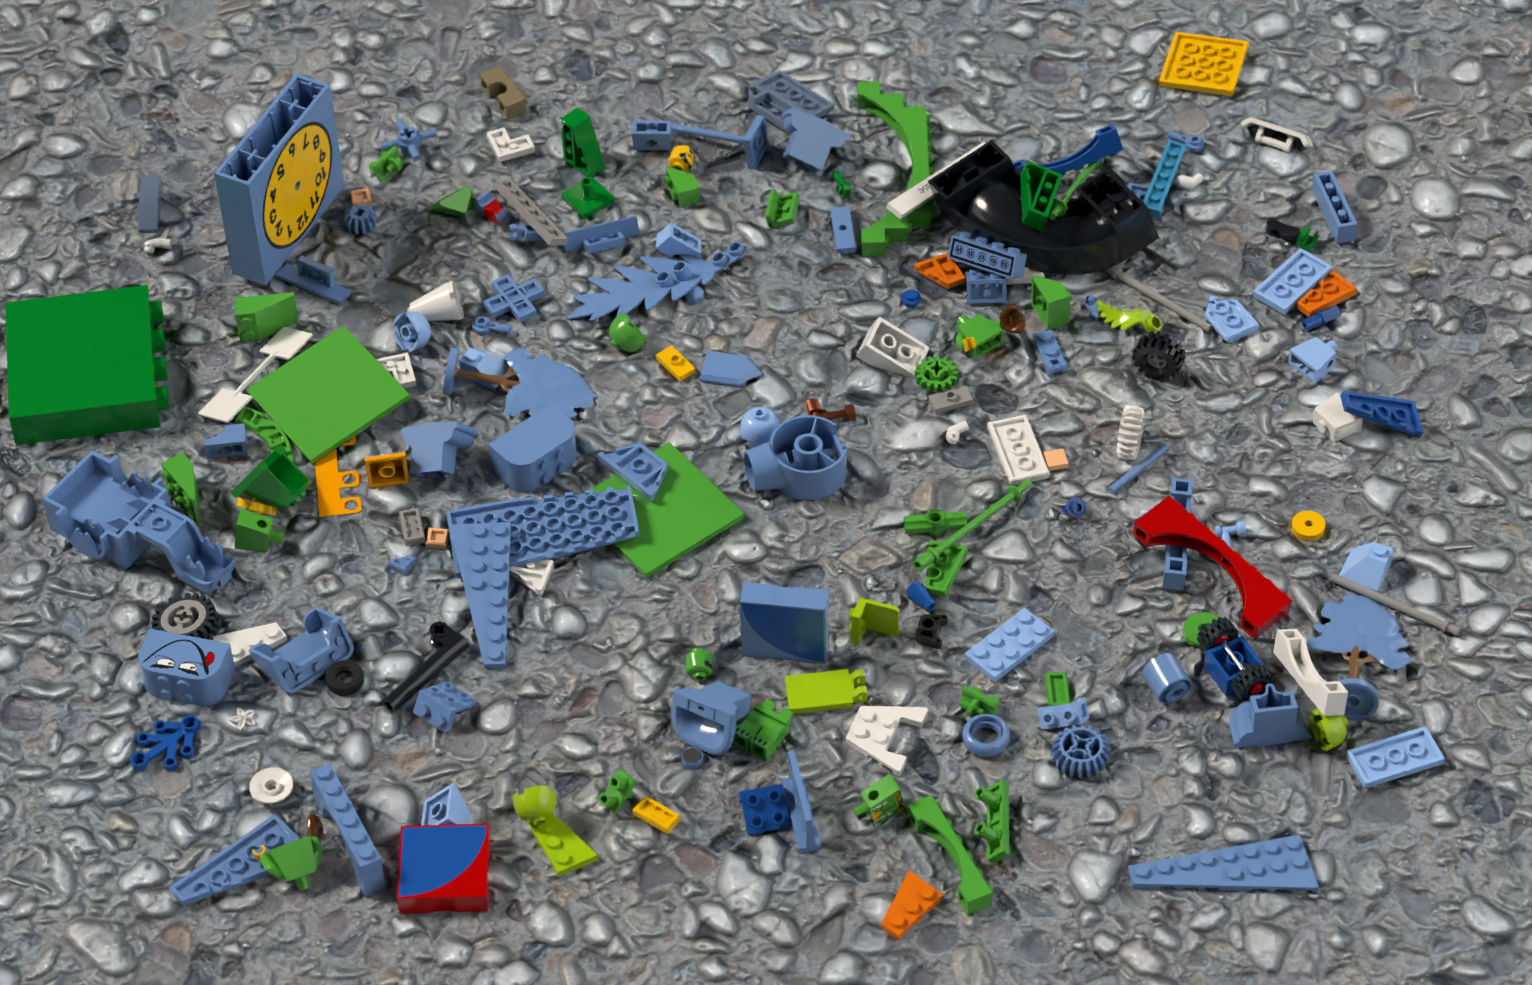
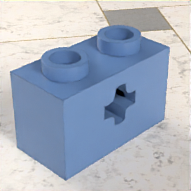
M633 121V150H671V121Z

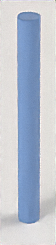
M1162 444L1112 484L1108 491L1111 494L1116 493L1166 453L1169 447L1166 444Z

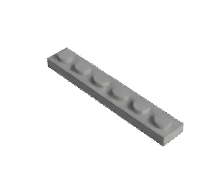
M513 180L495 181L494 187L500 195L514 207L519 215L532 226L548 245L553 247L566 245L568 238Z

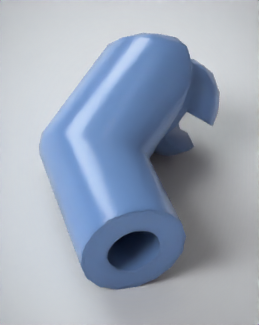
M1087 295L1084 298V302L1090 310L1088 319L1091 322H1097L1101 313L1097 311L1098 306L1096 302L1098 300L1093 295Z

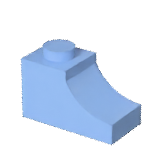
M669 223L657 234L656 249L669 257L678 254L698 257L701 254L702 240L677 225Z

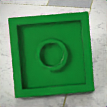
M592 176L582 178L579 184L561 193L562 200L584 220L615 203V197Z

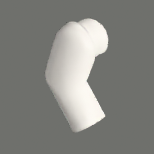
M1200 173L1193 177L1180 175L1174 179L1176 186L1187 190L1193 189L1204 181Z
M962 421L948 427L946 440L951 444L957 443L960 433L969 429L967 422Z

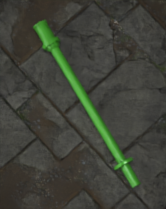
M1106 157L1101 158L1100 162L1088 163V166L1060 200L1053 201L1050 209L1051 212L1048 215L1051 220H1054L1057 216L1065 215L1067 210L1066 204L1076 193L1075 188L1082 185L1093 170L1101 168Z
M1027 479L1018 487L1010 485L1007 488V495L937 547L927 548L923 555L913 561L915 569L921 572L931 563H936L939 561L941 553L1012 500L1020 502L1023 498L1022 493L1032 486V482Z

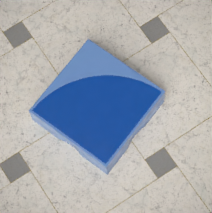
M743 582L740 597L742 656L826 664L830 644L829 623L827 621L829 590L803 587L790 588L771 584Z

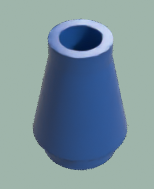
M915 581L905 591L908 599L924 608L927 612L936 605V602L932 599L923 583Z

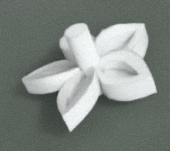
M238 708V716L230 719V722L238 723L240 731L245 727V724L250 727L255 726L252 719L254 710H247L244 713L242 709Z

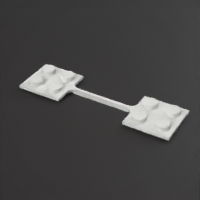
M283 326L260 350V353L270 356L237 390L231 391L222 388L198 415L225 423L231 421L252 399V396L242 394V391L275 358L290 360L313 337V334Z

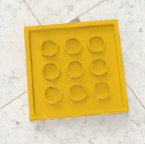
M1175 32L1159 79V87L1233 96L1249 47V41Z

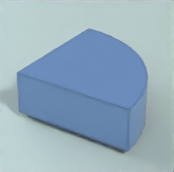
M408 555L403 558H393L387 565L389 569L405 576L417 563L416 557Z

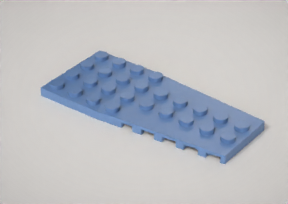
M626 485L627 489L614 490L613 487H608L605 492L594 493L592 489L586 490V494L573 495V492H567L563 497L554 498L553 494L544 495V499L534 500L533 497L517 498L446 511L448 526L451 524L511 522L510 567H522L529 563H537L640 536L630 485ZM450 533L455 572L458 579L462 578Z

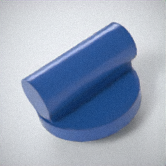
M1073 497L1068 500L1062 511L1065 515L1068 514L1070 517L1079 518L1085 513L1086 505L1081 498Z

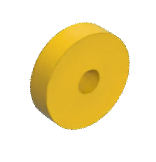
M1302 511L1293 517L1291 529L1297 538L1303 541H1315L1321 538L1325 532V520L1314 511Z

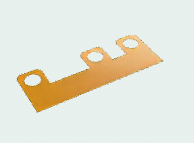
M354 436V437L351 439V441L346 442V443L342 444L341 446H348V445H353V444H355V443H356V436ZM336 449L315 462L319 517L360 512L362 510L361 498H340V488L359 485V473L357 471L338 472ZM351 474L355 476L356 480L352 484H345L342 480L343 477ZM353 500L358 503V506L354 510H347L345 503Z

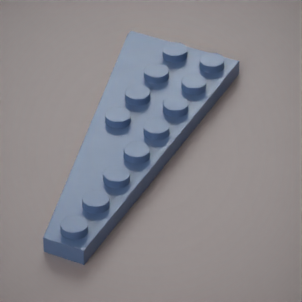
M511 522L451 524L449 529L485 669L506 668Z

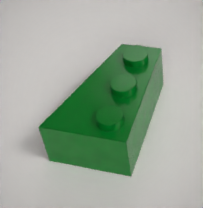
M577 107L560 118L564 160L586 177L594 176L606 168L588 113L583 112Z
M1026 161L1020 174L1022 224L1039 231L1042 230L1061 182L1062 174Z

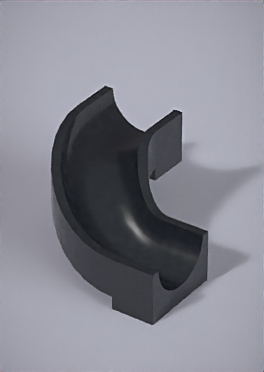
M992 140L928 180L941 213L959 232L971 233V237L986 238L988 239L987 242L1002 243L1005 248L1013 247L1020 249V253L1027 254L1025 268L1034 271L1061 275L1099 272L1118 265L1159 239L1147 205L1108 168L1075 188L1078 197L1070 199L1066 204L1067 210L1065 215L1057 216L1054 220H1051L1048 216L1041 231L1022 224L1021 172L1013 166L1011 158Z

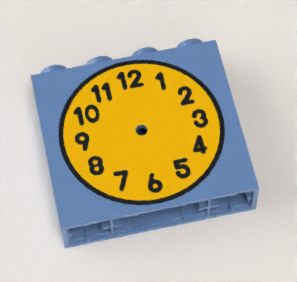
M295 74L214 173L232 274L266 286L345 186L329 84Z

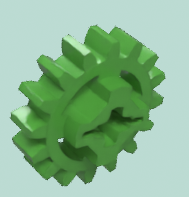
M929 356L928 361L922 359L921 364H917V370H915L916 384H920V389L926 387L928 393L931 390H934L935 394L938 390L944 392L946 388L951 390L952 385H957L958 367L957 365L953 366L952 360L947 362V357L939 359V356H936V359H932Z

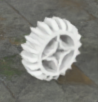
M1126 405L1123 409L1116 451L1118 458L1129 461L1137 458L1144 427L1145 412L1143 408Z

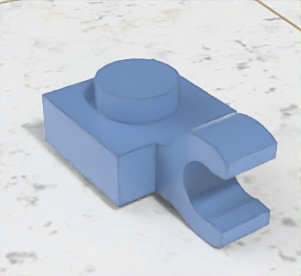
M520 223V226L510 224L509 226L512 231H515L512 234L507 233V237L512 241L520 237L531 242L543 240L528 223Z

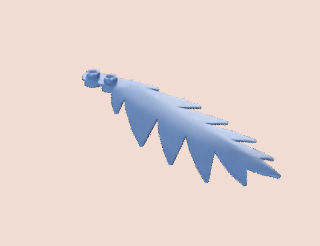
M733 242L725 252L715 253L707 263L698 257L681 254L680 257L685 261L640 257L657 274L615 265V269L632 283L605 278H588L591 283L608 293H587L573 296L574 300L584 305L576 309L567 318L571 320L591 316L590 321L592 322L619 308L617 316L621 313L626 315L644 299L646 310H650L667 296L670 291L672 300L676 301L701 281L702 285H706L714 278L716 272L741 259L747 249L741 242Z

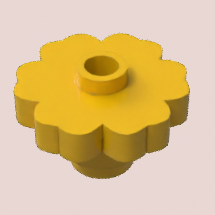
M239 497L237 499L236 506L243 507L245 510L263 516L265 514L276 515L277 507L266 505L264 502L252 498V501Z

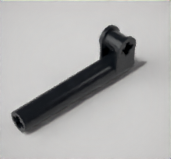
M438 621L430 626V634L432 635L430 642L437 651L383 699L385 707L393 713L397 711L469 647L467 639L444 622Z

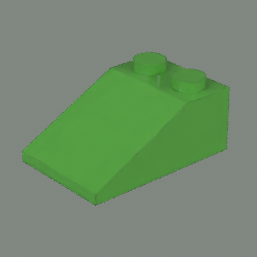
M294 292L235 298V317L240 342L261 340L279 332L283 326L290 327L299 322Z

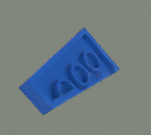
M1343 391L1340 395L1344 412L1419 438L1423 434L1415 401Z

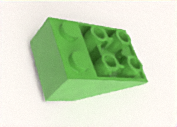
M182 452L161 463L163 469L161 475L166 483L164 488L168 489L169 497L172 496L177 507L183 509L185 515L192 519L197 527H200L199 492L194 467Z

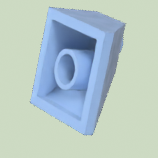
M469 348L459 360L460 369L489 375H504L510 367L504 357L480 348ZM470 380L494 391L499 387L497 384Z
M1371 542L1351 549L1339 576L1378 592L1390 568L1393 548Z
M452 783L424 801L421 825L470 824V811L455 784Z

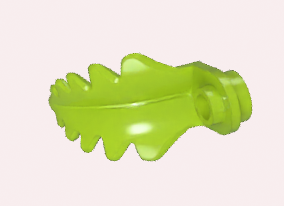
M1100 300L1096 302L1098 306L1097 311L1101 312L1100 317L1106 318L1104 320L1106 324L1112 322L1111 328L1121 326V330H1127L1135 324H1141L1148 333L1154 331L1155 334L1162 328L1160 318L1153 315L1149 309L1139 310L1136 308L1128 311L1123 308L1118 310L1117 307L1111 308L1110 304H1105Z

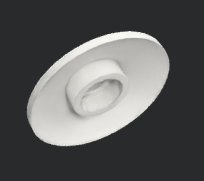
M280 768L263 769L252 777L249 785L250 793L255 800L264 804L281 802L292 792V777L287 771Z

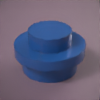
M907 290L902 294L901 300L906 307L915 308L921 301V295L918 291Z

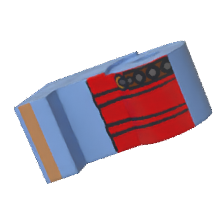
M487 188L472 196L474 210L492 223L498 224L509 216L507 207L495 199Z

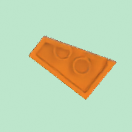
M1331 270L1325 280L1321 279L1314 290H1310L1297 302V309L1306 316L1311 317L1316 315L1318 311H1325L1356 295L1357 288L1334 270Z

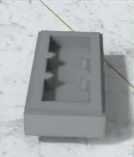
M967 386L928 395V401L935 414L973 404V398Z
M419 508L399 511L405 547L426 543Z

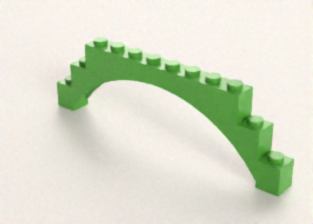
M880 81L857 82L858 108L867 110L890 126L902 140L909 153L913 170L910 183L906 189L908 191L933 175V168L929 167V165H932V154H928V152H931V140H928L931 139V127H927V125H930V114H926V106L907 107V101L903 102V94H884V89H880ZM934 198L902 219H899L890 211L869 228L861 229L862 256H885V248H889V242H908V234H912V228L931 227V219H935L934 208H931V206H934Z

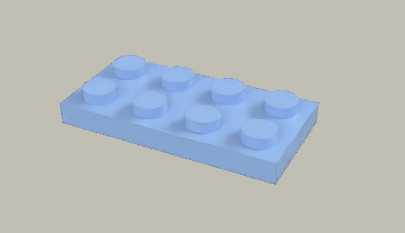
M1300 248L1253 291V297L1285 315L1321 279L1328 275L1332 270V266Z
M1023 608L965 653L964 659L995 683L1052 639L1055 631L1026 608Z
M1426 726L1346 751V757L1364 789L1442 765L1445 761L1443 754Z

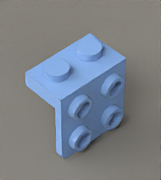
M443 682L419 691L413 713L444 733L451 731L456 713L475 706L476 700L471 698L468 693L456 689L453 684Z

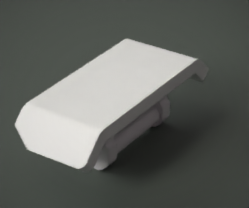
M1252 117L1240 122L1244 128L1260 125L1255 137V142L1264 143L1289 153L1294 138L1297 137L1301 139L1304 147H1313L1311 138L1302 133ZM1265 128L1288 134L1287 142L1264 136Z

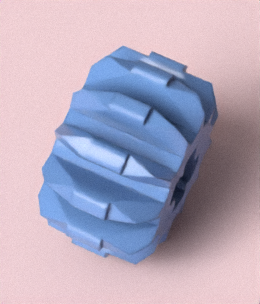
M356 203L355 207L349 206V210L345 211L344 224L350 233L355 232L356 235L363 233L365 235L366 231L372 232V228L376 227L377 216L371 206L366 207L365 203L359 206Z

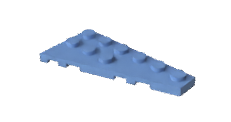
M274 814L170 886V893L185 906L271 875L260 861L254 858L252 850L254 849L256 853H261L260 845H264L267 852L300 838Z

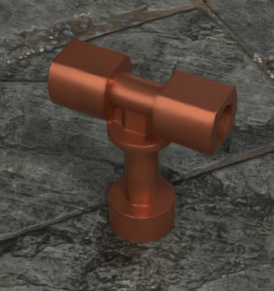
M817 398L806 401L808 415L819 416L828 420L846 417L847 421L856 420L853 404L845 405L843 410L827 412L826 409L821 410Z

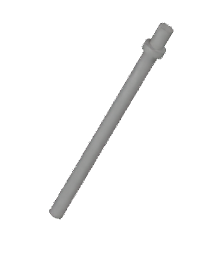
M1111 267L1105 269V271L1112 274L1114 279L1122 280L1205 331L1209 332L1211 330V324L1125 274L1121 268Z
M1334 573L1331 576V582L1440 628L1441 632L1445 633L1447 631L1456 636L1460 633L1461 628L1450 624L1448 620H1440Z

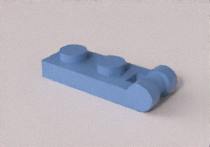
M1047 330L1033 333V341L1047 376L1054 375L1055 372H1068L1067 363L1062 356L1053 331Z

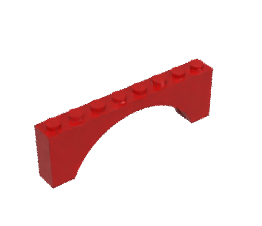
M1166 497L1135 522L1132 535L1146 547L1175 545L1190 548L1208 556L1224 568L1235 582L1241 596L1242 619L1239 627L1254 640L1289 612L1292 600L1285 592L1278 589L1270 579L1265 578L1256 567L1250 565L1239 553L1231 549L1224 540L1217 537L1209 527L1204 526L1197 520L1195 515L1189 513L1172 497Z

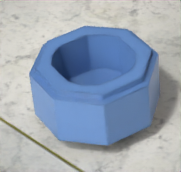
M695 286L685 294V299L689 304L697 305L702 303L704 291L701 287Z

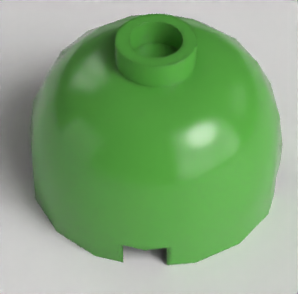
M623 313L618 315L611 323L609 334L612 340L610 343L616 350L621 348L625 352H634L642 348L647 343V340Z

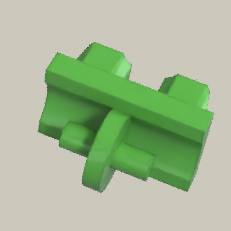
M393 146L389 151L385 150L381 153L378 161H372L369 164L371 173L376 175L378 181L383 182L393 172L398 173L401 170L404 160L399 155L398 147Z
M964 686L958 706L966 709V714L970 717H973L975 714L995 715L1000 699L995 696L987 697L983 695L982 690L977 687L970 688Z
M619 769L616 775H612L609 779V786L605 792L600 794L598 801L604 807H608L613 813H618L626 799H630L634 795L632 789L637 781L631 778L624 769Z

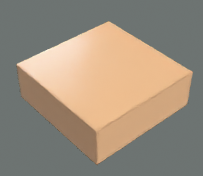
M369 188L350 191L353 207L356 206V203L359 206L364 203L366 207L372 206Z
M1064 449L1044 452L1043 457L1049 471L1068 468Z
M428 528L426 548L447 549L449 529Z

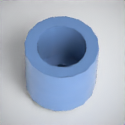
M1165 653L1153 658L1143 668V679L1162 704H1171L1180 700L1191 689L1192 681L1171 653Z

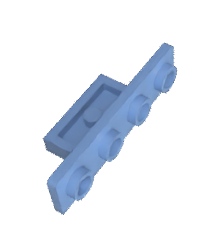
M631 216L563 232L568 238L566 245H564V250L569 252L585 248L588 253L598 254L605 249H619L622 245H626L625 238L640 235L637 217Z
M303 255L297 259L298 268L286 263L276 273L277 278L339 304L351 294L350 289L335 284L334 268Z

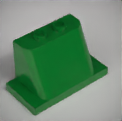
M280 445L230 493L235 498L240 494H244L284 510L289 504L293 507L307 494L305 489L312 482L284 454L286 449Z

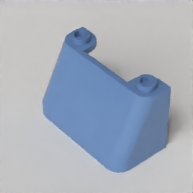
M315 607L303 619L306 630L304 633L274 652L269 645L259 643L249 649L250 655L254 662L282 690L288 693H295L324 675L333 663L347 660L351 657L354 648L342 618L319 607Z

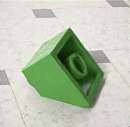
M1033 276L1031 305L1046 329L1051 330L1069 324V317L1071 315L1070 301H1072L1070 291L1066 290L1060 282Z

